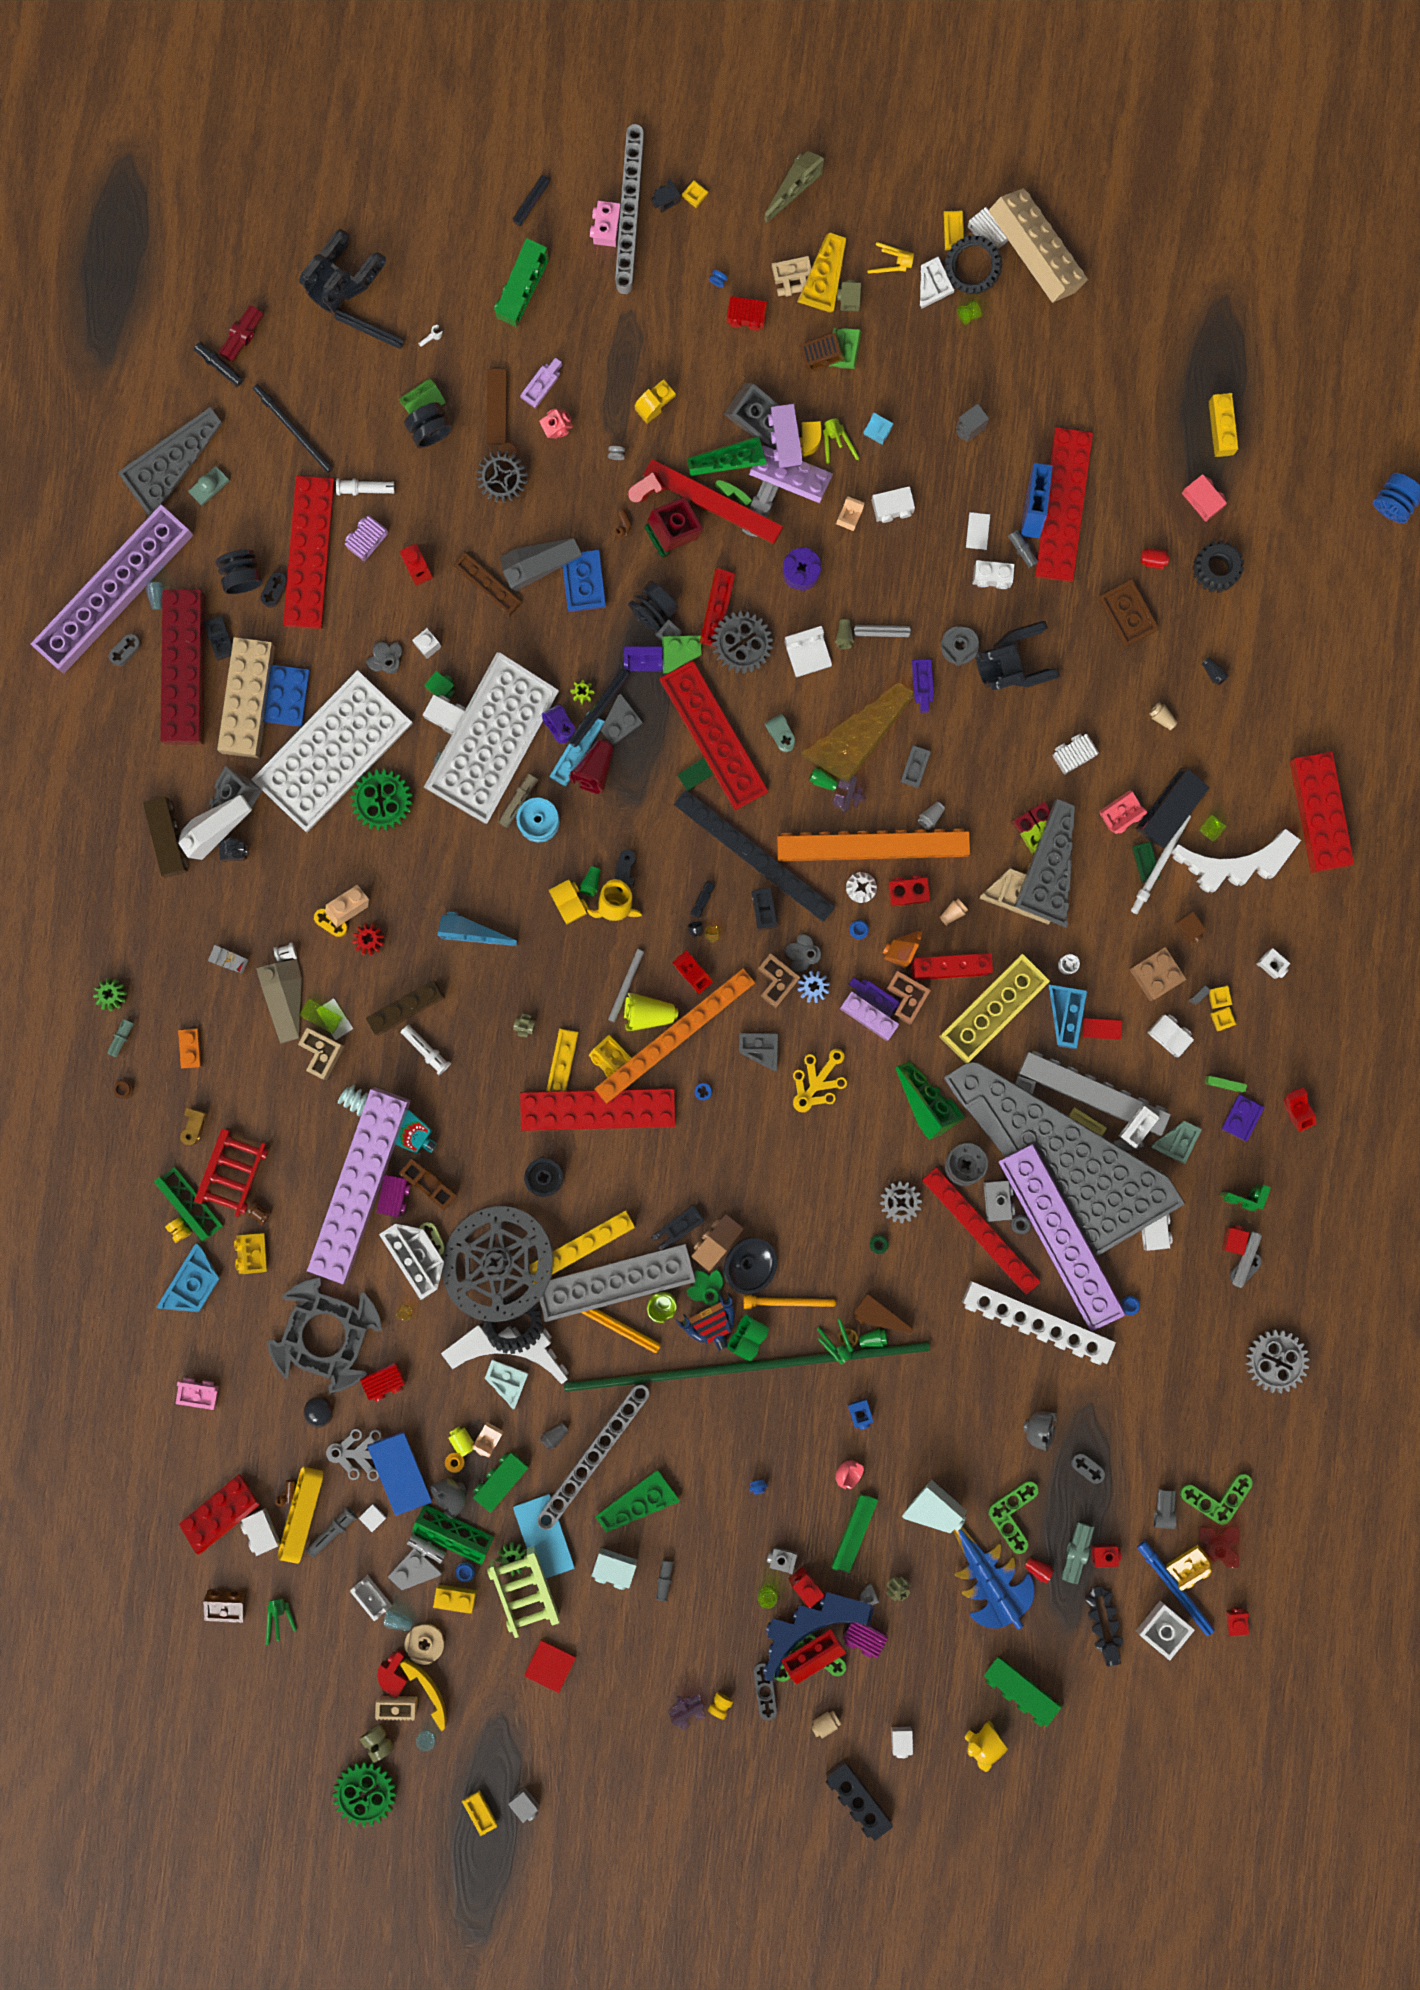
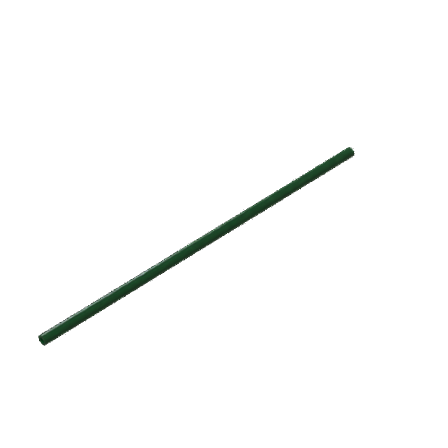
M929 1342L857 1349L851 1352L853 1357L849 1360L930 1351ZM831 1353L564 1382V1391L570 1392L838 1361H836Z

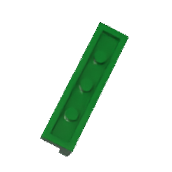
M173 1167L163 1177H158L154 1181L201 1241L208 1240L224 1226L206 1203L200 1204L203 1207L202 1216H196L192 1212L193 1204H199L193 1202L197 1192L176 1167ZM173 1173L179 1178L178 1186H171L166 1180ZM181 1189L190 1191V1201L182 1200L180 1197ZM205 1219H212L217 1225L210 1232L204 1227Z
M861 1492L859 1493L831 1563L832 1569H840L850 1573L878 1499Z
M428 1505L423 1506L412 1529L413 1533L482 1565L494 1540L493 1536L455 1518L451 1519L446 1514ZM427 1512L433 1515L435 1520L427 1521L422 1517ZM446 1521L451 1524L452 1528L446 1530L442 1528L441 1523ZM465 1530L469 1533L470 1537L463 1538L458 1531ZM482 1538L487 1540L486 1547L478 1545L476 1539Z

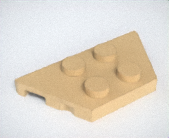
M1009 869L979 898L1042 923H1050L1048 920L1014 907L1026 874Z

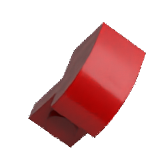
M687 950L672 962L677 971L698 994L713 983L708 974L698 965Z
M1304 1087L1292 1090L1287 1094L1286 1098L1283 1099L1284 1105L1298 1132L1316 1125V1114L1308 1104V1096Z
M401 1649L397 1653L392 1652L387 1660V1663L390 1665L382 1661L377 1672L380 1687L396 1699L409 1679L406 1675L396 1670L406 1653Z

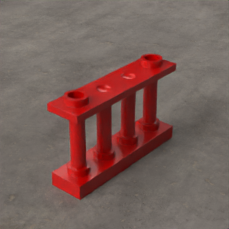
M992 953L914 958V961L910 963L911 979L914 981L989 976V973H993Z
M221 1128L194 1202L204 1204L205 1201H212L235 1209L236 1213L234 1216L241 1217V1214L245 1215L247 1211V1198L261 1161L266 1159L269 1149H266L267 1145L261 1143L260 1148L232 1139V1136H230L231 1132ZM232 1146L257 1155L254 1165L250 1166L225 1157L226 1155L223 1154L225 1147ZM224 1164L250 1173L247 1183L243 1184L220 1176L216 1172L218 1166ZM217 1182L242 1191L243 1194L240 1202L238 1203L213 1194L210 1191L212 1183L215 1184Z

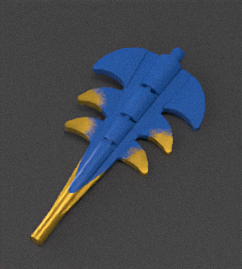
M963 1527L958 1531L954 1529L953 1532L969 1562L966 1568L955 1572L954 1575L961 1579H977V1583L972 1588L963 1590L961 1593L974 1600L987 1599L988 1601L981 1610L970 1612L971 1618L987 1628L997 1629L1013 1623L1017 1630L1021 1629L1024 1625L1019 1618L1030 1608L1034 1598V1584L1030 1574H1026L1019 1584L1010 1586L1009 1582L1015 1573L1014 1558L1011 1557L1001 1568H996L994 1565L1001 1554L1000 1544H997L991 1551L984 1554Z

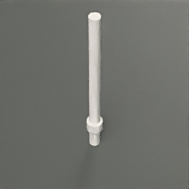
M1190 815L1165 847L1143 889L1139 890L1136 896L1137 900L1131 909L1133 913L1138 914L1143 903L1147 902L1150 896L1149 892L1190 820Z

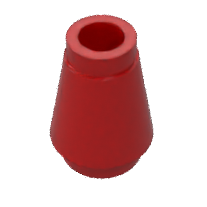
M1031 1557L1024 1566L1041 1583L1043 1581L1046 1584L1055 1571L1051 1568V1565Z

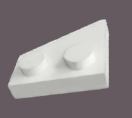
M939 257L921 265V309L954 293V289Z

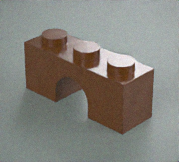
M411 1159L399 1173L413 1186L423 1191L443 1211L447 1210L458 1196L415 1159Z

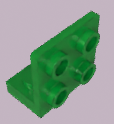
M1255 1185L1249 1192L1248 1198H1251L1250 1200L1228 1192H1220L1219 1196L1224 1197L1223 1201L1236 1205L1241 1203V1208L1256 1212L1257 1209L1264 1208L1271 1187Z

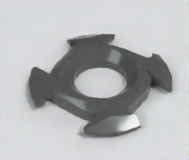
M315 1278L294 1286L283 1295L282 1299L299 1301L300 1303L295 1306L289 1317L282 1341L278 1343L276 1339L268 1340L267 1344L273 1363L284 1378H289L291 1363L293 1362L294 1365L302 1370L331 1378L332 1383L328 1386L329 1393H334L357 1384L360 1379L367 1375V1371L350 1368L359 1356L368 1328L380 1331L382 1330V1325L373 1302L364 1292L360 1294L359 1309H357L347 1301L320 1293L318 1287L322 1285L320 1278ZM319 1314H329L336 1317L345 1329L343 1347L338 1353L330 1357L314 1355L307 1349L304 1343L303 1332L307 1322Z

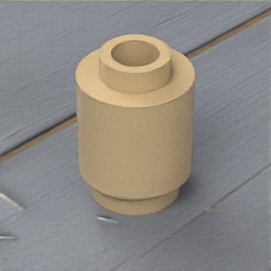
M831 1711L813 1720L814 1725L811 1728L816 1737L821 1736V1738H824L837 1730L841 1723L834 1711Z

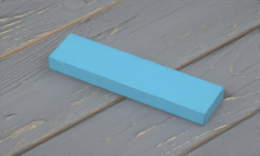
M598 718L577 747H573L570 744L567 746L549 776L551 779L565 787L570 781L569 773L588 752L605 721Z

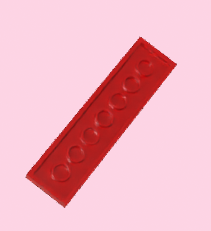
M1055 428L1050 459V465L1053 467L1048 510L1040 535L1037 556L1039 562L1036 563L1035 577L1073 582L1092 444V432Z
M296 476L283 620L285 627L322 629L334 478Z
M691 661L661 677L659 680L734 811L767 794L769 791L695 663Z
M674 1088L624 1089L607 1104L595 1090L520 1092L521 1131L675 1127Z

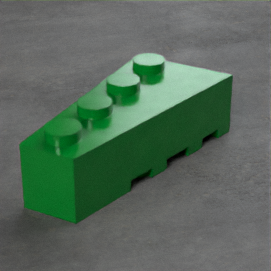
M526 238L515 266L511 271L509 280L503 288L501 299L497 300L495 304L496 318L515 327L518 326L549 263L547 247Z
M1000 1656L997 1657L984 1675L987 1678L985 1682L994 1689L997 1686L1003 1691L1001 1693L1003 1697L1008 1701L1013 1699L1018 1703L1017 1708L1025 1714L1029 1712L1034 1716L1032 1720L1041 1727L1043 1725L1048 1727L1063 1707L1060 1702L1055 1703L1052 1701L1053 1699L1047 1692L1037 1689L1035 1683L1025 1676L1022 1677L1017 1669Z

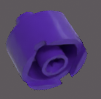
M809 548L792 550L785 557L783 563V578L786 584L793 589L804 591L812 588L817 583L821 572V562L816 553ZM805 567V572H803L802 570L798 571V568Z

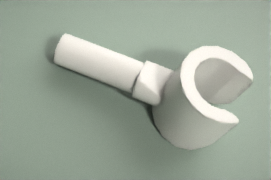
M434 325L431 329V334L418 343L421 347L432 339L438 340L442 337L443 331L438 334L434 333L439 329V325Z

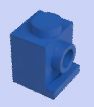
M866 1398L847 1404L855 1428L859 1427V1430L871 1427L870 1423H873V1419ZM859 1411L864 1412V1416L862 1418L857 1417V1413Z

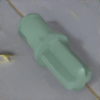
M122 1019L116 1034H113L115 1038L108 1050L109 1055L113 1057L118 1056L124 1042L128 1041L126 1039L134 1026L133 1023Z

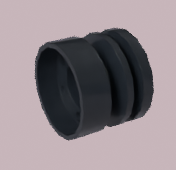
M253 550L233 551L216 559V566L219 568L218 573L224 575L221 583L225 594L245 593L263 584L259 569H255L258 563Z
M650 580L642 588L646 598L644 599L636 595L634 598L637 603L631 600L628 606L643 625L657 632L660 627L656 622L661 625L665 624L661 614L670 618L679 607L667 592Z

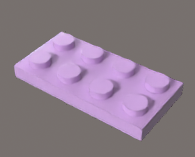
M762 446L767 464L752 466L749 475L815 502H821L833 473L803 461L802 465L779 468L778 461L774 460V449Z

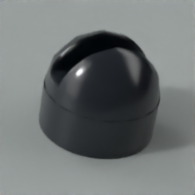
M697 921L687 925L688 932L692 937H696L697 934L699 936L702 935V922Z

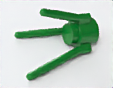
M838 1318L839 1327L847 1347L841 1345L837 1348L820 1327L817 1330L825 1339L824 1341L819 1337L818 1341L841 1365L853 1357L851 1352L854 1349L849 1342L842 1320Z
M284 1598L268 1601L265 1643L267 1646L270 1642L272 1617H274L277 1641H280L279 1616L284 1615V1611L287 1614L293 1631H297L289 1610V1603H285Z

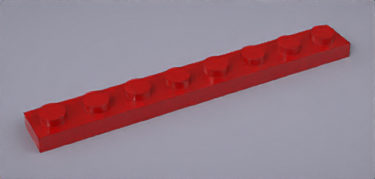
M936 1167L922 1179L924 1184L1025 1295L1040 1283L1034 1274Z

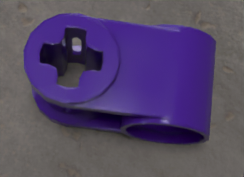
M558 704L542 713L543 722L549 728L555 740L559 743H567L575 732V727L564 708Z

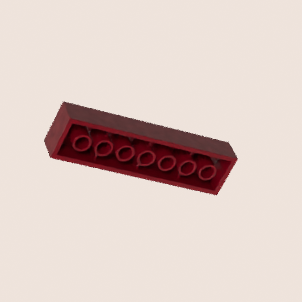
M162 590L160 741L165 745H203L205 594L201 590Z

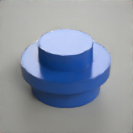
M856 920L850 925L849 931L853 938L863 939L867 936L869 928L864 921Z
M1126 1296L1121 1301L1126 1315H1134L1140 1309L1138 1299L1133 1296Z
M765 1480L754 1481L750 1483L751 1488H749V1491L754 1492V1495L765 1493L768 1484L765 1483Z
M468 1562L460 1563L456 1568V1577L462 1582L471 1581L475 1575L474 1566Z

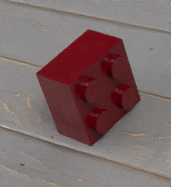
M685 497L653 509L647 520L665 552L697 540L703 530Z

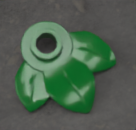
M715 1270L708 1276L702 1271H695L694 1286L686 1290L687 1294L694 1301H703L709 1306L717 1304L720 1300L719 1290L723 1286L720 1272ZM709 1292L714 1293L713 1299L707 1298Z

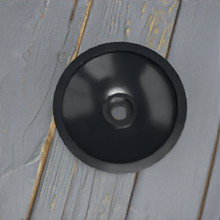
M749 1237L737 1242L728 1252L724 1262V1276L728 1285L741 1294H754L763 1290L771 1282L777 1269V1256L774 1248L767 1241L757 1237Z

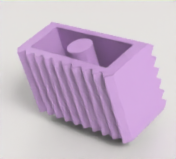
M369 515L367 518L364 517L360 520L355 533L351 532L346 537L345 545L365 562L388 535V531Z

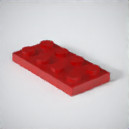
M238 1474L180 1522L179 1526L194 1552L200 1555L260 1504L243 1476Z

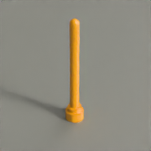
M744 1294L743 1306L744 1309H752L756 1305L834 1307L836 1300L756 1298L752 1294Z

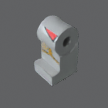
M214 945L208 959L212 963L243 974L248 963V959Z

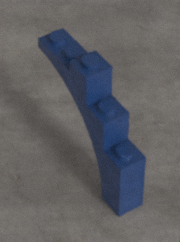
M826 1592V1596L822 1598L820 1604L822 1611L799 1605L793 1616L795 1624L772 1618V1621L767 1625L766 1633L768 1634L767 1638L773 1639L774 1643H771L768 1654L770 1659L769 1663H766L764 1667V1679L776 1682L783 1665L781 1660L788 1657L796 1645L811 1633L825 1626L838 1623L870 1625L875 1606Z

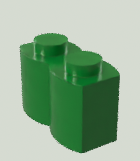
M745 1315L739 1322L736 1332L730 1338L727 1349L751 1361L757 1355L760 1344L766 1339L769 1327Z

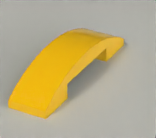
M403 1659L400 1663L401 1667L410 1681L417 1677L436 1707L431 1715L440 1730L443 1731L447 1725V1716L440 1691L431 1677L420 1666L411 1660Z

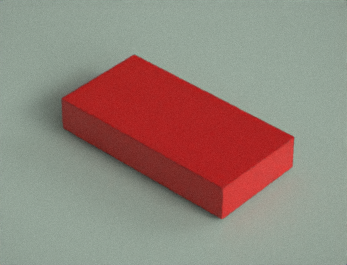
M1083 1018L1082 1038L1121 1040V1020Z

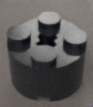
M539 1158L528 1165L524 1175V1182L527 1189L534 1195L547 1197L554 1195L560 1190L564 1182V1172L556 1161L549 1158ZM542 1172L549 1175L546 1183L544 1180L540 1181L539 1179L542 1176Z

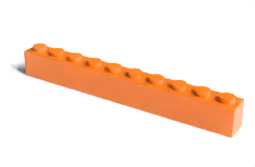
M922 829L915 830V833H907V830H896V833L888 834L886 830L876 831V834H869V831H858L857 834L852 835L848 831L838 832V835H831V832H819V835L803 832L800 833V836H792V833H781V836H777L778 861L968 857L970 855L969 832H964V829H953V832H945V829H935L934 833H926V830Z

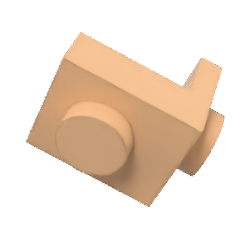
M847 497L836 524L854 531L861 516L864 503Z
M486 1422L473 1445V1449L480 1455L490 1457L503 1431Z

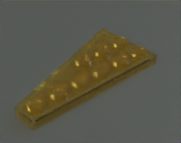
M897 683L880 695V698L874 703L868 704L860 713L854 714L834 728L828 736L822 740L820 738L815 742L814 746L802 751V756L848 783L914 697V692Z

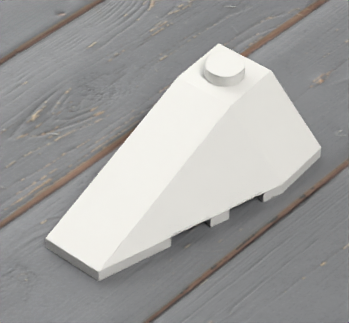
M239 795L193 818L181 830L179 845L188 858L202 860L252 810L243 795Z

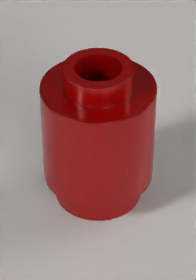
M1154 548L1142 550L1140 564L1156 569H1163L1164 566H1168L1169 555H1167L1166 550Z

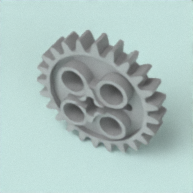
M1272 1330V1335H1270L1268 1331H1265V1337L1258 1335V1342L1252 1340V1343L1255 1345L1254 1348L1248 1347L1252 1352L1251 1354H1245L1246 1357L1250 1358V1361L1245 1362V1364L1251 1366L1247 1372L1253 1373L1250 1377L1251 1380L1258 1379L1256 1381L1257 1386L1263 1383L1262 1389L1265 1391L1269 1387L1271 1393H1274L1276 1388L1278 1393H1282L1283 1388L1289 1392L1290 1385L1293 1388H1297L1295 1382H1303L1300 1378L1301 1375L1307 1376L1303 1369H1309V1366L1304 1365V1362L1309 1361V1358L1304 1357L1308 1351L1301 1350L1304 1343L1297 1344L1298 1337L1291 1339L1292 1333L1288 1332L1285 1336V1331L1280 1330L1278 1335L1276 1330ZM1272 1343L1276 1345L1274 1353H1270L1268 1350L1269 1345ZM1289 1352L1294 1354V1359L1291 1362L1286 1360V1355ZM1262 1353H1265L1273 1358L1278 1359L1283 1363L1292 1366L1293 1369L1290 1370L1282 1365L1276 1364L1274 1361H1271L1263 1357ZM1263 1361L1268 1362V1368L1265 1371L1260 1369V1364ZM1281 1369H1284L1286 1372V1376L1283 1379L1278 1378V1372Z

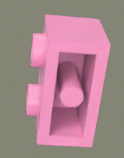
M598 201L597 207L593 208L595 225H591L590 237H593L594 244L616 247L620 222V203Z

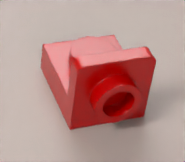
M1242 1607L1231 1608V1611H1226L1229 1636L1249 1635L1247 1618L1249 1613L1243 1610Z

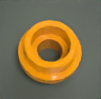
M451 1453L445 1459V1466L450 1472H459L464 1467V1458L458 1453ZM453 1459L458 1461L457 1466H452L451 1461Z

